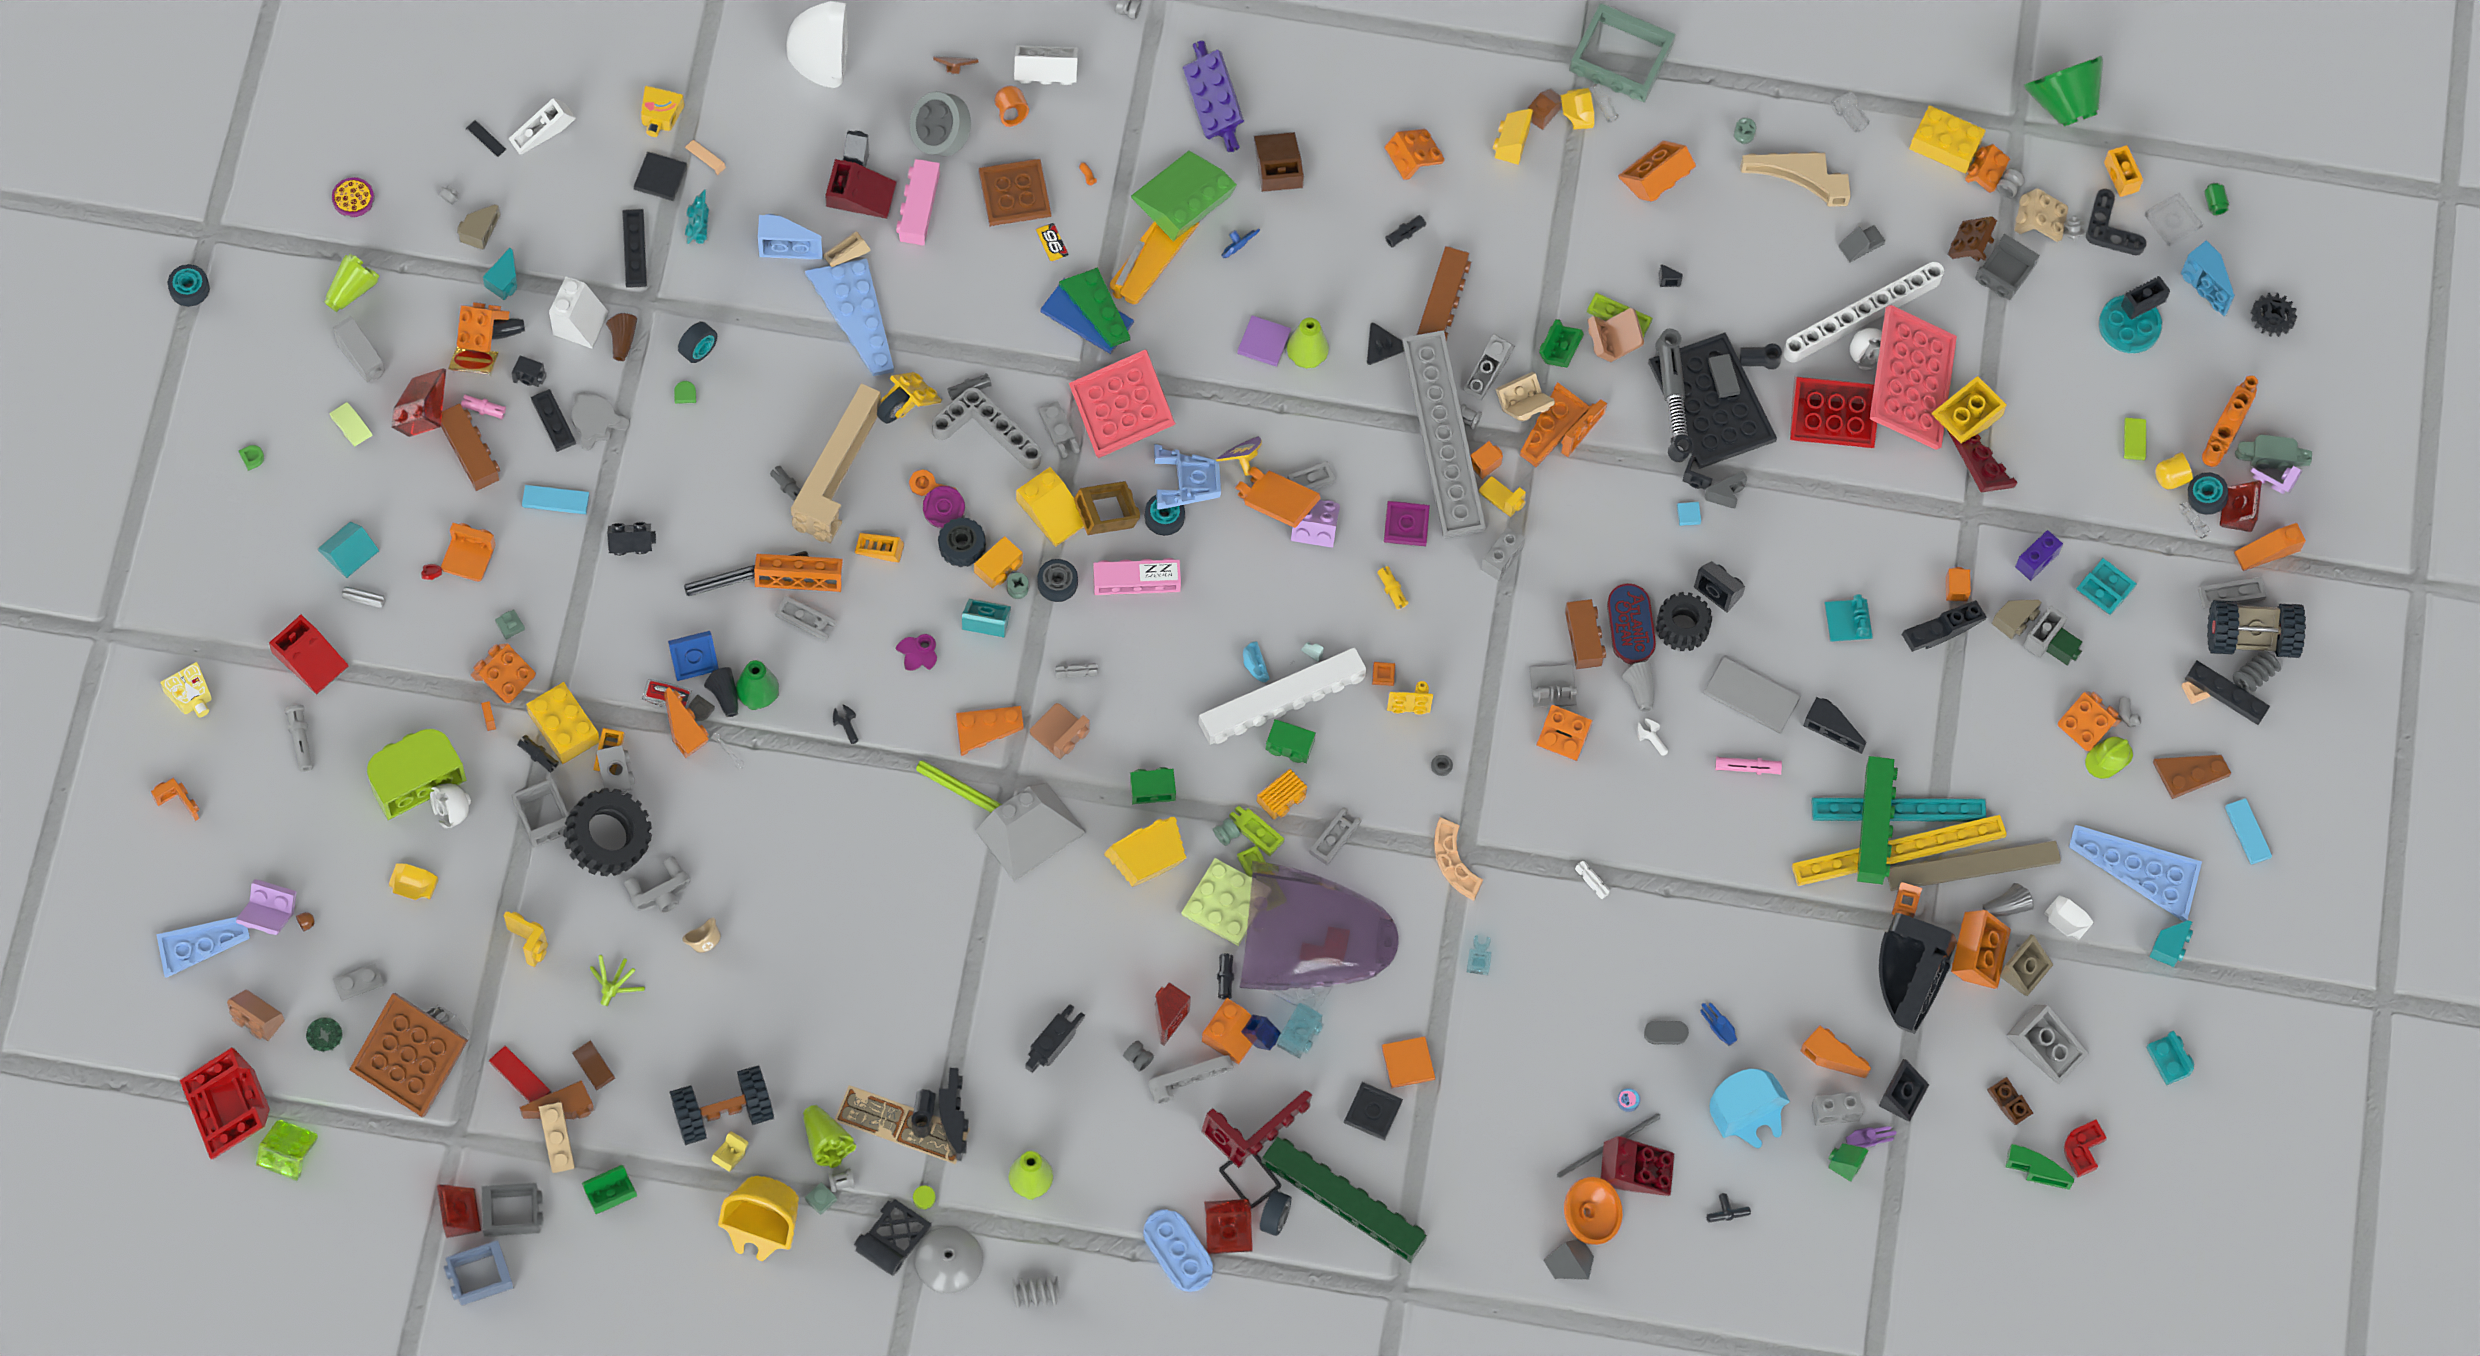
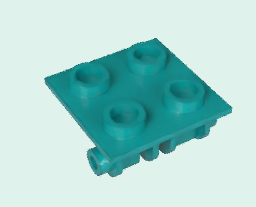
M706 189L699 196H696L692 205H689L687 208L686 216L689 217L685 228L687 244L692 240H696L698 244H703L707 239L709 208L705 203Z
M1861 594L1854 595L1853 600L1825 602L1830 642L1873 639L1867 599L1862 598Z

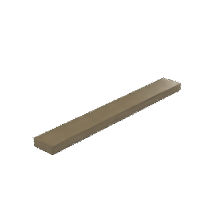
M2056 841L1893 867L1890 868L1887 879L1890 891H1896L1899 889L1901 882L1920 887L2059 864L2061 858Z

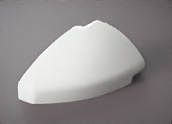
M832 1L809 8L795 18L788 32L787 58L793 67L807 79L822 86L839 87L843 82L848 49L846 3Z

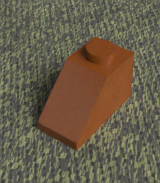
M1552 89L1543 91L1528 106V109L1533 110L1531 123L1541 130L1548 125L1562 108L1561 97Z

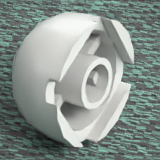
M1867 328L1855 334L1850 344V355L1860 369L1871 370L1874 368L1871 365L1878 361L1882 337L1881 330Z
M446 783L432 787L434 791L430 792L431 805L434 814L439 813L443 821H438L440 825L448 829L462 823L468 815L469 805L471 804L469 794L467 792L464 793L456 784Z

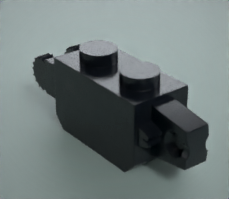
M1071 1004L1061 1014L1058 1013L1031 1045V1050L1028 1053L1030 1059L1026 1062L1025 1068L1033 1073L1040 1064L1043 1067L1045 1065L1050 1066L1076 1034V1028L1085 1018V1014L1080 1012L1072 1022L1067 1020L1074 1010V1006Z

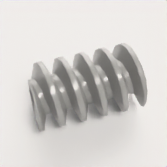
M1050 1276L1047 1277L1045 1283H1043L1041 1277H1038L1036 1284H1034L1032 1278H1029L1027 1285L1023 1278H1020L1018 1285H1016L1013 1279V1295L1017 1308H1020L1022 1301H1024L1026 1307H1029L1031 1300H1033L1035 1306L1039 1305L1040 1300L1043 1301L1044 1306H1047L1049 1299L1052 1300L1053 1305H1056L1058 1298H1060L1058 1276H1056L1054 1283Z

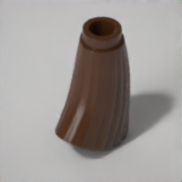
M619 313L606 322L612 334L613 359L617 361H625L630 351L638 319L635 315Z

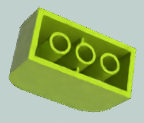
M424 729L416 733H410L395 744H387L381 751L371 757L367 765V775L373 795L387 820L430 800V792L434 791L432 787L446 783L459 785L467 781L463 764L451 742L444 733L436 729Z

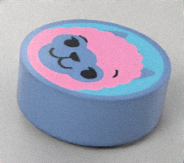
M1624 1089L1618 1095V1106L1625 1112H1632L1639 1106L1640 1095L1634 1089Z

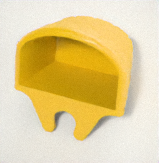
M1173 816L1167 819H1159L1144 829H1137L1122 840L1112 844L1104 853L1110 859L1112 865H1115L1117 870H1120L1126 881H1129L1131 887L1140 885L1173 869L1187 858L1182 846L1183 842L1179 828L1176 824L1177 819Z
M752 1176L747 1178L738 1189L731 1192L724 1199L718 1225L728 1231L737 1253L742 1254L744 1252V1244L750 1242L758 1247L759 1252L756 1258L759 1261H764L776 1249L791 1248L799 1197L791 1187L778 1180L764 1176Z

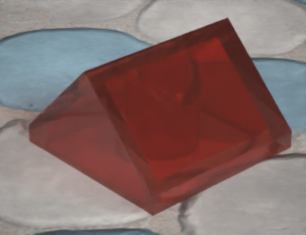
M2260 480L2228 487V501L2221 510V527L2252 532L2258 520L2262 486Z
M437 1185L446 1238L480 1232L481 1225L475 1188Z

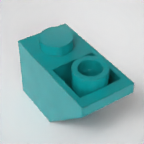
M2187 920L2161 930L2149 957L2172 967L2175 966L2177 961H2182L2186 952L2183 945L2185 942L2189 943L2193 934V930H2190L2192 921Z

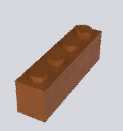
M459 403L437 413L438 422L475 490L478 491L499 481L498 472H500V468L496 460L492 461L489 455L491 452L486 443L482 444L479 439L482 437L477 426H472L470 422L472 417L468 409L464 410Z

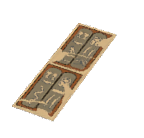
M851 1085L848 1086L835 1117L836 1122L953 1164L957 1162L946 1142L940 1117L933 1115L932 1131L927 1137H916L912 1132L911 1123L914 1108ZM919 1122V1123H917V1125H918V1126H924V1125H926V1123H925V1122ZM968 1128V1132H963V1140H966L970 1128Z

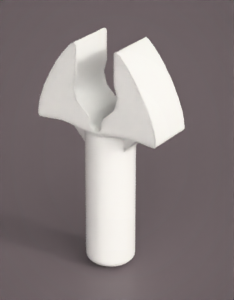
M1645 718L1644 723L1650 728V732L1644 730L1641 724L1638 723L1637 734L1639 740L1649 739L1661 756L1666 755L1668 749L1656 735L1660 725L1653 720Z

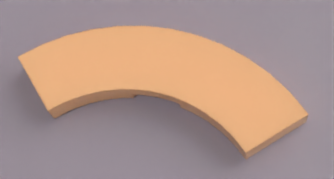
M1440 817L1434 838V850L1439 868L1447 881L1458 892L1474 901L1483 879L1474 875L1459 858L1456 840L1460 825Z

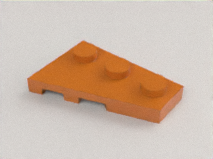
M1600 399L1596 404L1593 403L1588 408L1586 414L1565 434L1561 442L1563 444L1562 454L1569 457L1606 412L1607 403Z
M1021 706L956 713L961 756L977 747L986 746V743L1002 739L1023 729Z

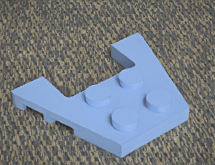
M1154 445V463L1177 465L1178 490L1157 489V509L1220 497L1219 461L1216 462V460L1195 454L1191 457L1180 454L1179 450L1176 449L1175 451L1162 449V445Z

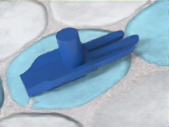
M1260 228L1252 230L1242 238H1240L1236 230L1229 233L1233 243L1225 248L1223 254H1221L1222 257L1227 258L1244 247L1248 240L1259 233Z
M1702 1003L1703 1009H1700V1012L1710 1024V1028L1717 1037L1728 1046L1737 1041L1735 1028L1729 1020L1722 1016L1712 1003H1709V1006L1718 1018L1715 1017L1705 1003Z

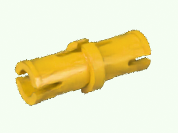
M1389 566L1385 567L1386 570L1381 568L1377 574L1385 586L1384 591L1390 595L1396 609L1404 608L1408 605V601L1400 589V582L1396 581Z

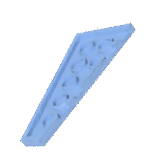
M867 259L841 263L834 267L826 266L806 270L805 275L812 282L815 290L822 297L827 308L841 329L846 333L849 341L856 348L871 374L878 376L893 373L894 367Z
M2074 826L2069 848L2183 922L2188 920L2202 861L2082 826Z

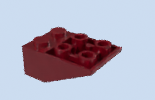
M835 159L825 194L826 207L888 219L897 181L857 163Z
M1617 1136L1604 1142L1600 1178L1617 1190L1671 1196L1675 1153Z

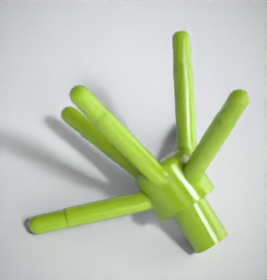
M599 955L602 977L593 966H590V970L603 986L601 989L603 996L600 1004L608 1006L611 997H615L616 993L645 990V987L619 988L635 972V968H632L618 981L627 962L626 958L622 960L612 981H607L602 955Z

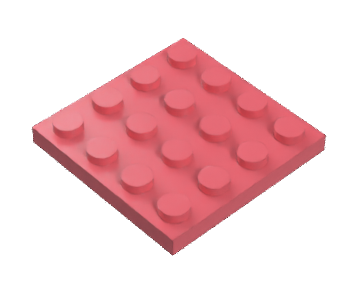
M1146 349L1069 383L1098 458L1176 425Z

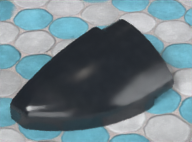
M1895 913L1888 932L1885 931L1881 942L1878 968L1880 986L1887 1008L1896 1025L1902 1030L1915 1034L1929 1012L1950 969V964L1946 960H1950L1957 940L1952 932L1901 913Z

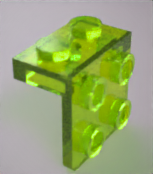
M277 1120L259 1144L256 1166L297 1181L301 1176L303 1160L316 1143L318 1135L288 1122Z

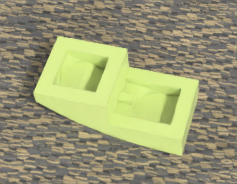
M348 402L329 413L332 420L339 426L344 436L354 447L372 436L368 427Z

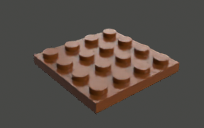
M392 993L349 1070L420 1117H425L467 1044L468 1039L397 993Z

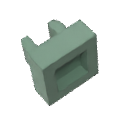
M514 609L495 619L498 628L506 640L525 630Z

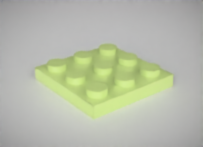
M1215 858L1181 914L1239 946L1272 893V889Z

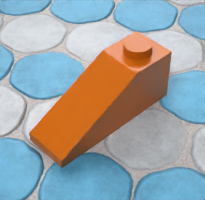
M2294 523L2259 538L2236 550L2234 554L2242 570L2245 571L2300 552L2306 540L2298 524Z

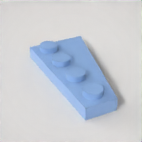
M237 917L156 934L165 978L250 939L248 928L236 923Z

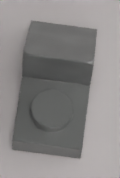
M1875 225L1865 230L1858 227L1838 247L1847 260L1852 262L1883 246L1885 239Z
M1741 471L1706 488L1705 500L1729 508H1736L1737 498L1734 493L1744 489L1747 480L1744 471Z

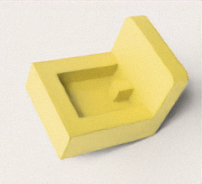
M730 1131L725 1142L713 1154L711 1161L730 1172L744 1157L748 1141Z

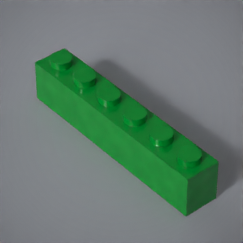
M1869 756L1867 760L1856 882L1883 885L1885 877H1889L1890 864H1886L1887 857L1890 858L1892 845L1888 844V838H1892L1893 825H1890V819L1894 818L1895 806H1891V800H1895L1896 787H1893V780H1897L1898 768L1894 767L1895 759Z

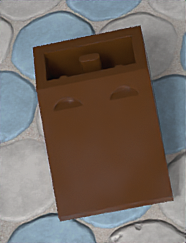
M1295 132L1254 136L1261 192L1303 188L1304 174Z

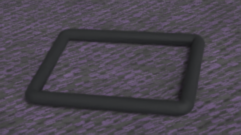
M1257 1154L1253 1155V1157L1277 1186L1252 1204L1224 1171L1233 1162L1229 1160L1219 1169L1221 1175L1250 1209H1253L1267 1199L1274 1190L1278 1191L1281 1188L1279 1180L1269 1168L1261 1164L1262 1159Z

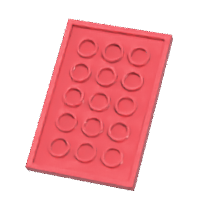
M1893 305L1887 306L1885 309L1870 419L1935 450L1941 448L1944 426L1932 415V412L1945 403L1949 397L1957 336Z

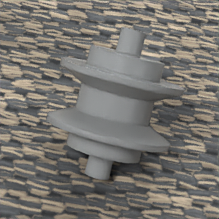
M2072 216L2071 219L2064 222V226L2068 227L2064 231V235L2072 238L2074 241L2077 240L2078 237L2085 234V231L2080 228L2084 226L2085 222L2076 218V216Z

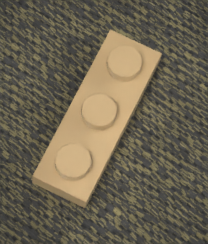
M562 1102L539 1106L552 1173L575 1169Z

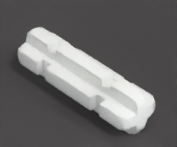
M1581 861L1577 864L1576 871L1579 875H1583L1586 883L1593 891H1597L1596 894L1601 899H1604L1609 895L1610 889L1605 884H1602L1603 881L1592 869H1589L1590 866L1585 861Z

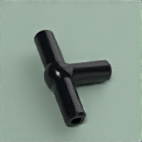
M1721 1193L1719 1200L1723 1211L1707 1214L1706 1219L1709 1223L1722 1220L1731 1221L1734 1218L1749 1216L1751 1209L1750 1207L1731 1209L1727 1194Z

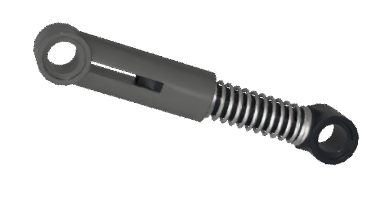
M1670 328L1663 331L1655 343V348L1659 353L1664 400L1668 403V416L1670 420L1671 445L1667 453L1671 460L1683 462L1694 449V442L1687 435L1686 418L1684 417L1683 400L1685 399V389L1679 346L1682 338L1678 331Z

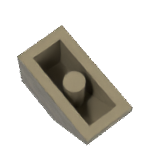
M494 204L467 214L464 222L461 221L457 229L460 242L484 250L500 218L499 206Z

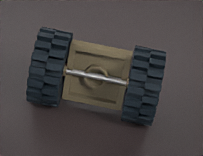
M2213 600L2211 602L2207 624V644L2211 654L2233 655L2236 649L2274 651L2276 657H2301L2306 635V616H2304L2305 609L2302 604L2280 603L2276 608L2237 606L2236 601Z

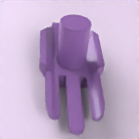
M1890 1126L1875 1129L1872 1127L1858 1129L1846 1137V1142L1849 1145L1863 1148L1872 1147L1879 1143L1894 1140L1893 1137L1877 1140V1138L1893 1136L1897 1132L1875 1133L1891 1130Z

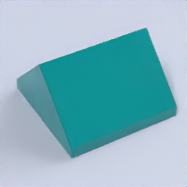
M349 522L322 544L318 551L343 576L348 578L377 554L379 549L362 526Z
M969 599L962 613V630L1005 637L1011 606Z

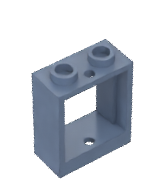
M498 1240L446 1257L448 1265L443 1267L447 1279H453L454 1286L450 1288L454 1300L459 1299L461 1306L513 1289ZM493 1255L501 1282L463 1294L455 1268Z

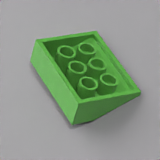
M1187 151L1132 194L1131 198L1175 241L1231 197L1237 184L1219 167L1193 152Z

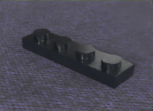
M2196 660L2185 677V680L2204 692L2209 693V695L2257 725L2260 724L2270 708V705Z

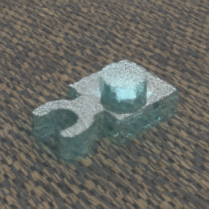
M1475 935L1473 940L1475 949L1469 950L1466 972L1488 975L1492 952L1485 950L1490 946V937H1487L1485 944H1480L1478 942V935Z

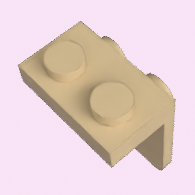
M2039 188L2022 195L2019 201L2020 205L2014 231L2023 234L2036 229L2056 242L2061 241L2065 228L2064 222L2068 213L2067 205Z
M1530 372L1496 388L1503 412L1520 421L1530 419L1535 413L1545 412L1550 409V406L1555 404L1553 398L1542 393L1534 372Z

